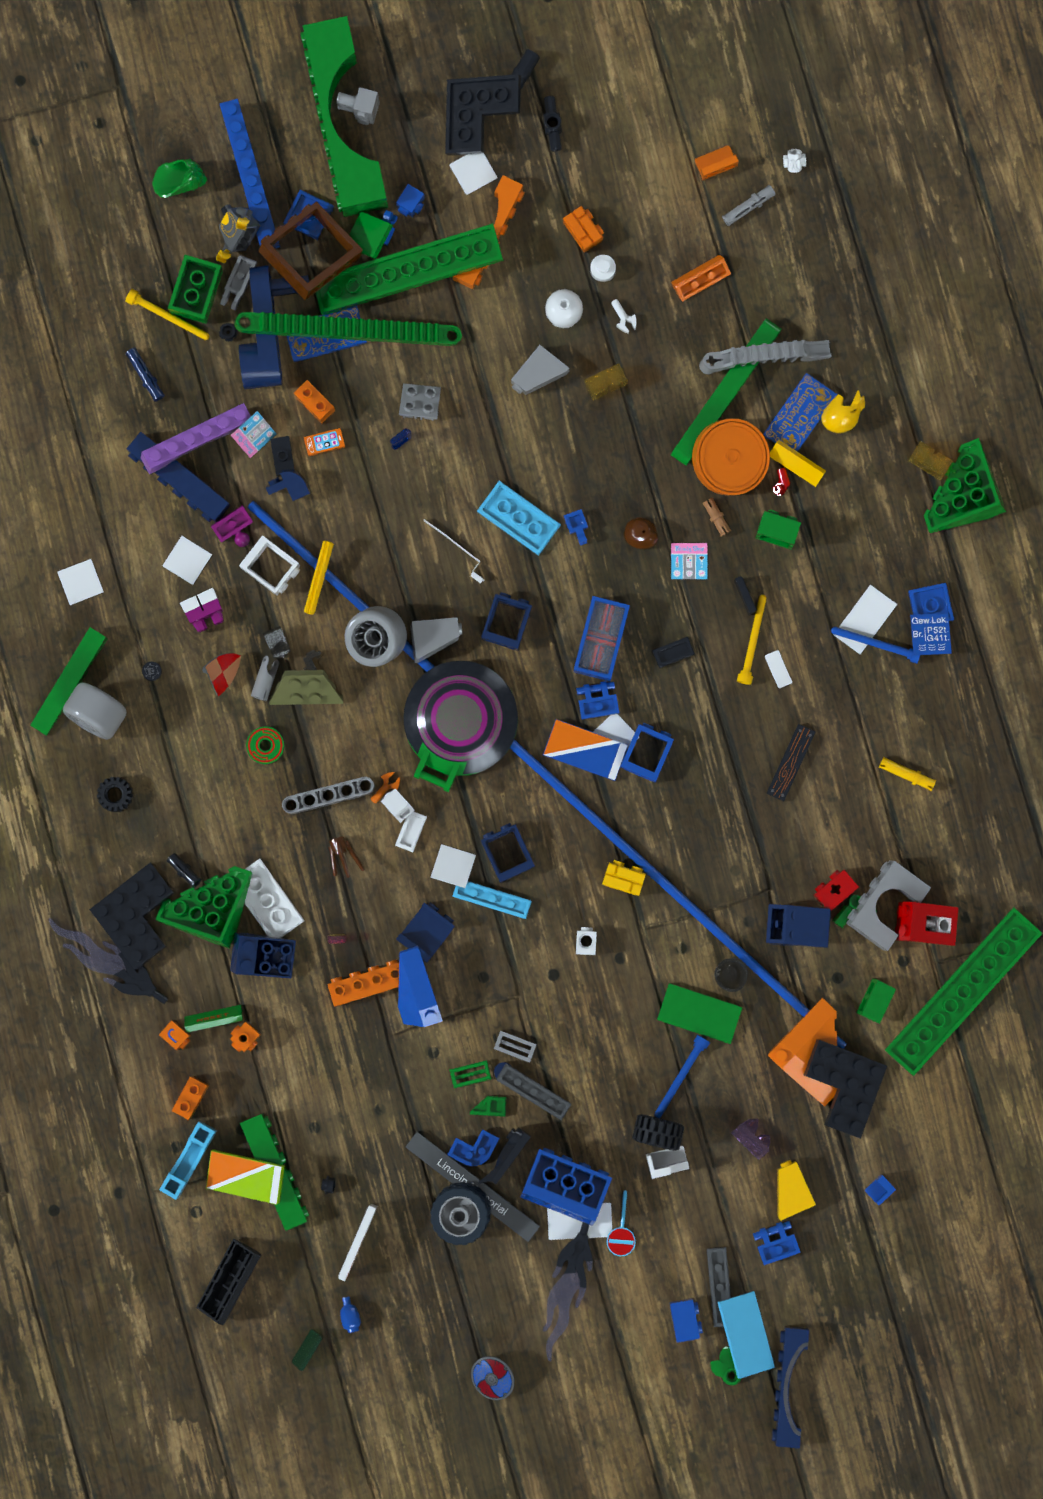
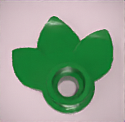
M725 1346L720 1352L719 1360L710 1362L711 1370L716 1376L722 1377L726 1384L736 1385L741 1379L737 1377L730 1348ZM729 1372L735 1373L733 1379L728 1378Z

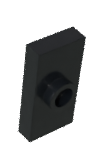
M284 436L270 439L276 476L280 477V471L285 469L295 470L290 437Z

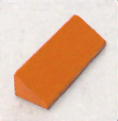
M718 255L672 281L671 284L683 302L729 276L731 272L725 259Z

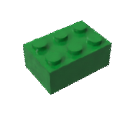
M184 255L168 306L169 312L207 324L223 273L222 266Z

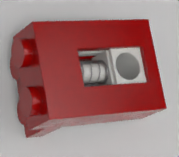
M898 902L896 912L897 925L895 928V933L898 934V937L895 941L955 946L959 907L919 902Z

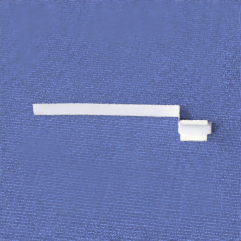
M424 519V522H426L428 525H430L438 532L443 534L445 537H447L454 544H456L463 551H465L467 554H469L472 558H474L476 561L480 563V560H478L476 557H474L472 554L466 551L463 547L457 544L454 540H452L450 537H448L446 534H444L442 531H440ZM475 567L471 573V577L479 583L485 581L482 577H480L478 574L474 572V570L476 569Z

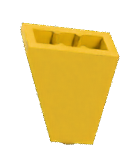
M791 1159L781 1163V1168L777 1169V1216L780 1221L816 1205L797 1162H792Z

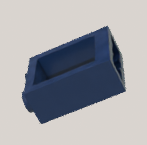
M500 592V595L495 594L481 639L518 651L532 605H529V601L521 598L518 601L513 600L511 595ZM499 602L525 610L516 640L489 632Z
M511 823L500 827V832L494 834L491 831L483 835L484 839L481 840L500 883L535 867L516 824L512 826ZM514 832L527 862L501 873L488 843Z

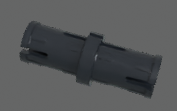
M173 853L167 859V862L177 871V875L183 877L192 888L200 884L202 879L176 853Z

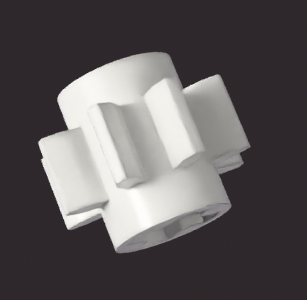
M799 149L789 150L788 155H783L784 167H788L789 172H800L802 166H806L805 154H802V151Z

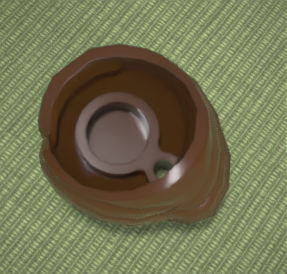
M639 517L627 523L624 538L629 545L637 549L647 550L657 544L658 535L656 527L651 521Z

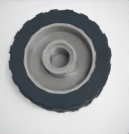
M464 1182L453 1183L445 1187L435 1199L430 1213L434 1231L445 1242L452 1243L453 1245H467L468 1243L475 1242L476 1239L482 1236L491 1219L490 1201L485 1192L478 1186L476 1187L471 1183Z

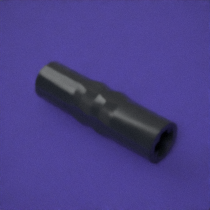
M526 49L511 74H519L521 76V89L540 59L538 54L529 49Z

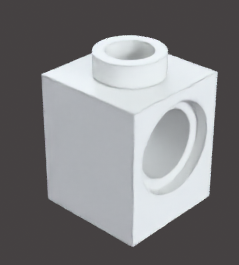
M396 789L388 792L381 801L400 823L415 811Z
M581 927V931H577L576 954L595 955L597 932H593V928ZM583 936H589L592 939L590 946L585 947L581 944Z

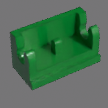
M872 978L856 1013L880 1024L896 989Z

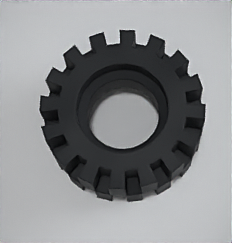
M110 777L105 779L103 783L101 782L100 787L97 789L98 802L108 811L121 812L131 804L133 790L125 780L119 777ZM113 787H118L122 791V798L117 802H112L108 798V791Z

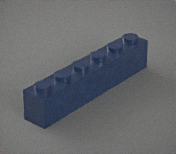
M140 432L126 448L130 453L128 457L136 463L140 461L144 464L141 460L142 451L157 444ZM177 460L154 472L159 477L157 480L165 487L167 485L173 488L172 492L181 499L183 496L187 499L188 502L186 504L193 510L198 508L203 512L201 516L208 522L212 520L217 522L230 507V504Z

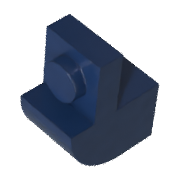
M291 469L280 471L282 479L279 480L276 477L268 481L269 485H266L269 495L287 488L292 501L310 494V488L302 474Z

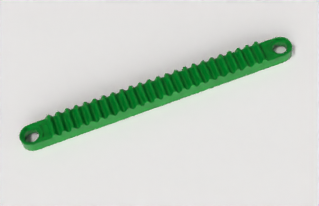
M242 312L235 319L236 329L239 332L250 334L454 346L462 337L461 330L457 326L440 325L438 323H409L408 321L394 322L393 320L379 321L378 319L364 320L362 318L349 319L347 317L334 318L265 312ZM247 318L250 321V326L242 327L239 322L240 319ZM447 332H455L456 340H449Z

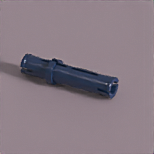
M132 348L128 350L125 354L143 381V387L147 388L154 402L164 398L165 395L158 386L156 377L152 376L137 349Z

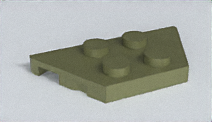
M324 670L285 671L282 675V679L278 682L273 696L271 695L269 704H343V695H339L336 691V686L328 679V675Z

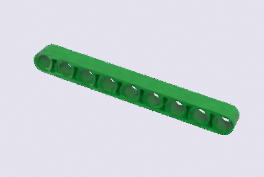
M766 318L746 347L762 345L763 343L772 344L782 328ZM756 362L755 365L746 363L745 366L736 364L734 368H730L671 453L672 457L685 466L688 465L692 459L693 447L699 434L708 425L719 421L759 362Z

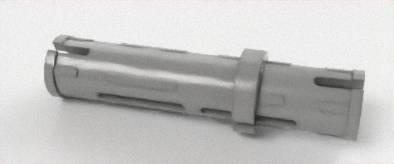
M768 185L757 194L753 193L751 198L723 215L724 222L729 227L756 207L760 208L762 203L776 195L775 191Z

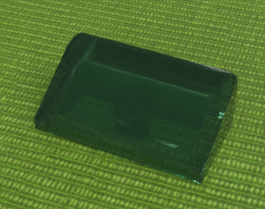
M313 1329L309 1331L292 1359V1363L300 1371L305 1369L323 1339V1335Z

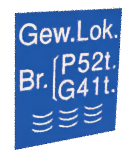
M948 613L910 615L913 655L952 654Z

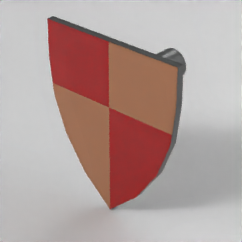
M224 653L215 657L203 667L202 671L208 675L218 697L229 687L235 678L241 655Z

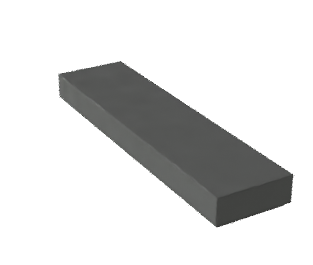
M505 1063L496 1078L498 1082L561 1121L571 1106V1103Z
M726 1247L707 1248L714 1327H723L717 1302L731 1298Z

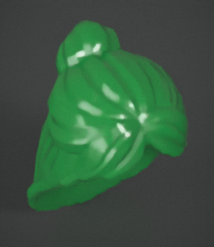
M181 159L159 166L153 178L152 186L154 192L159 197L168 198L177 194L194 191L204 186L207 182V177L196 161Z

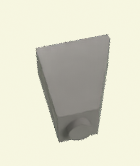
M539 345L511 379L512 388L519 394L523 392L527 395L567 375L569 367Z
M458 618L412 621L410 629L414 663H419L458 641L459 636L462 635V625L458 623Z

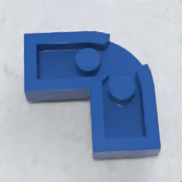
M483 1129L474 1146L456 1138L448 1156L468 1166L481 1165L490 1158L499 1138Z

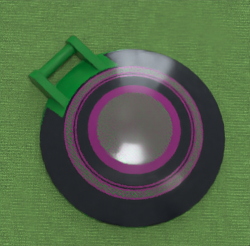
M451 661L430 669L414 684L405 703L403 718L408 742L416 755L421 759L414 774L415 778H422L444 788L443 790L449 793L456 776L472 775L487 770L500 761L508 752L518 727L517 704L512 691L496 672L475 662ZM425 766L448 775L447 781L423 771Z

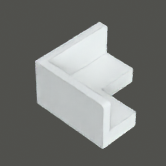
M680 1146V1149L676 1151L665 1149L646 1154L652 1179L689 1169L683 1146Z

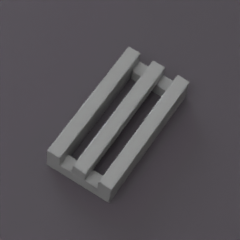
M500 1031L494 1049L530 1063L537 1044ZM502 1036L531 1046V1050L502 1040ZM501 1043L528 1053V1058L501 1048L499 1044Z

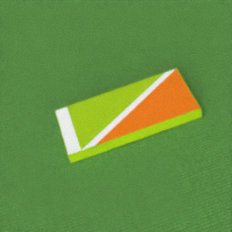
M212 1150L206 1189L277 1205L280 1203L285 1165Z

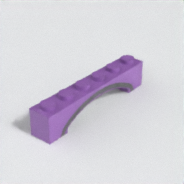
M243 403L142 451L141 460L148 473H154L190 451L234 433L251 415Z

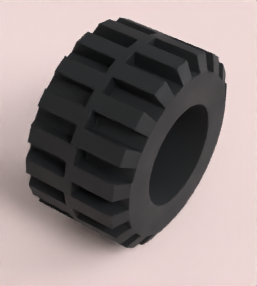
M641 1114L637 1115L632 1139L647 1145L676 1151L680 1149L685 1127L680 1123Z

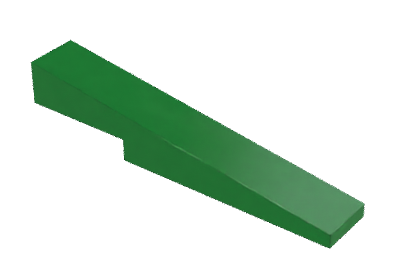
M89 627L30 726L44 735H48L63 712L64 704L71 693L87 675L89 667L108 640L107 637Z

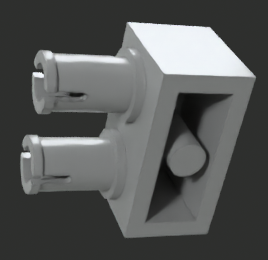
M359 87L356 96L339 92L336 103L339 110L353 112L355 119L359 123L368 125L369 123L374 124L380 102L378 92Z

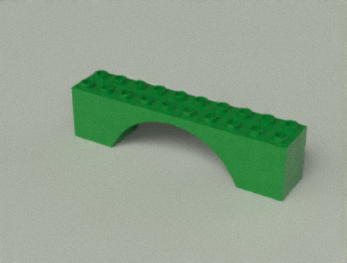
M344 16L303 25L304 32H300L304 49H308L304 50L307 66L312 67L308 71L311 84L315 85L312 87L315 103H319L316 105L319 121H323V123H320L323 140L327 139V141H324L327 158L331 157V159H328L331 176L335 175L332 178L335 194L339 193V196H336L339 212L343 211L344 217L360 214V212L366 213L388 208L379 162L362 157L351 150L338 136L331 122V103L336 87L345 73L357 64L348 18Z

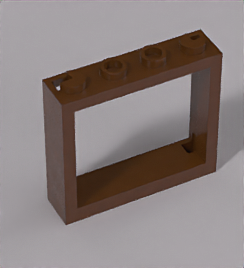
M317 201L312 205H306L299 215H293L286 225L278 226L274 234L265 236L261 240L259 249L260 254L304 300L308 299L355 263L363 251ZM314 215L348 252L307 283L275 250L273 245Z

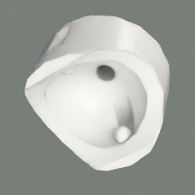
M599 255L592 260L590 273L595 280L606 282L614 277L616 264L610 256Z

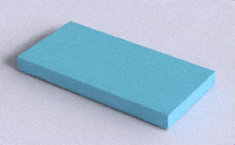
M498 481L477 510L479 514L538 556L561 526L560 523L501 481Z
M748 1292L717 1302L737 1377L741 1379L775 1368L755 1292Z

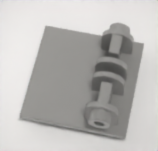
M403 384L399 415L403 416V418H413L414 416V419H417V417H420V420L423 417L431 421L438 419L441 387Z

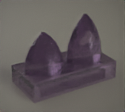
M749 1119L738 1125L731 1133L760 1160L770 1151L768 1149L770 1135L756 1137L758 1119Z

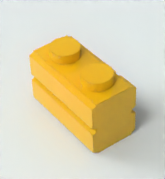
M616 860L613 863L609 862L602 885L639 896L646 875L642 873L643 869L635 866L629 869L624 867L625 863Z

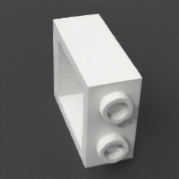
M263 535L239 565L242 570L275 595H278L279 592L282 594L288 587L287 582L291 577L294 579L300 571V564ZM266 547L292 565L276 587L250 569Z

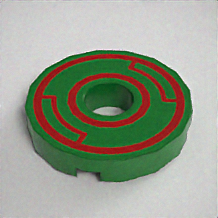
M264 726L258 727L248 736L246 747L251 759L259 764L267 765L280 759L283 755L285 744L280 732L272 727ZM264 740H268L271 743V747L267 751H263L260 748V744Z

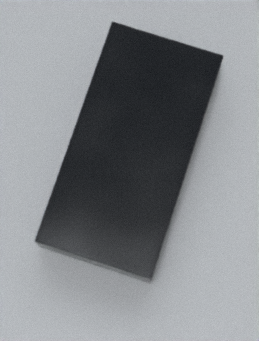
M743 577L735 578L734 583L748 615L755 614L757 609Z
M688 637L652 650L659 669L695 655Z

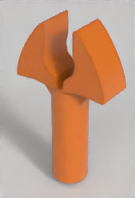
M395 772L381 776L384 784L371 797L373 803H377L389 789L398 790L400 777L395 783L388 785L389 778Z

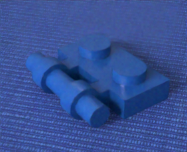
M603 681L600 684L590 686L585 684L583 685L584 687L576 688L577 695L585 694L586 698L578 700L581 720L619 714L616 694H608V690L615 689L614 682L606 683V681ZM602 691V697H591V693Z
M790 1221L778 1222L776 1226L767 1229L764 1227L759 1229L760 1231L753 1233L755 1241L759 1239L764 1241V1244L757 1246L763 1265L801 1253L795 1235L787 1236L785 1230L792 1228ZM780 1234V1239L770 1242L768 1236Z

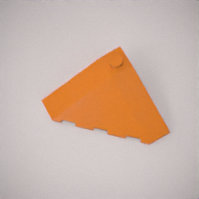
M822 998L769 1051L768 1056L825 1107L835 1097L837 1088L804 1076L817 1039L837 1046V1031H835L837 1011Z

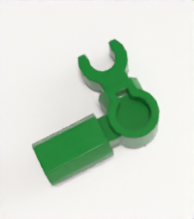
M849 896L847 906L844 905L832 921L840 928H843L849 920L847 918L849 913L853 909L856 910L860 904L858 901L861 896Z

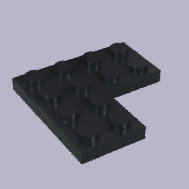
M519 74L447 80L446 155L483 153L484 116L520 114L521 76Z
M150 862L89 909L134 970H138L166 948V945L144 916L168 899L174 892Z
M817 1039L804 1076L837 1088L824 1125L861 1139L887 1066Z

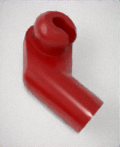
M786 468L777 470L779 481L773 487V493L778 496L785 494L790 486Z

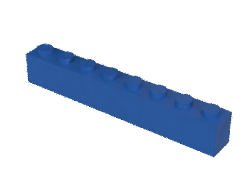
M237 98L220 103L249 209L252 210V216L260 224L256 234L261 246V240L265 236L274 234L275 226ZM279 241L273 245L274 248L280 247Z

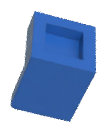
M880 1175L865 1189V1192L877 1205H880L896 1189L883 1175Z

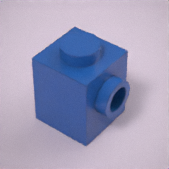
M408 184L396 202V206L399 208L398 211L404 216L410 215L413 217L415 213L418 214L424 205L422 204L425 199L424 193Z

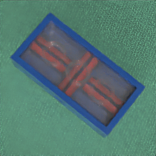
M592 596L573 670L574 673L611 681L630 605Z

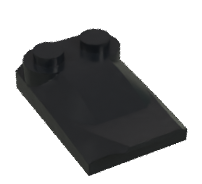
M519 1127L517 1129L512 1128L506 1136L508 1142L502 1149L495 1168L478 1183L493 1182L497 1184L529 1141L531 1135Z

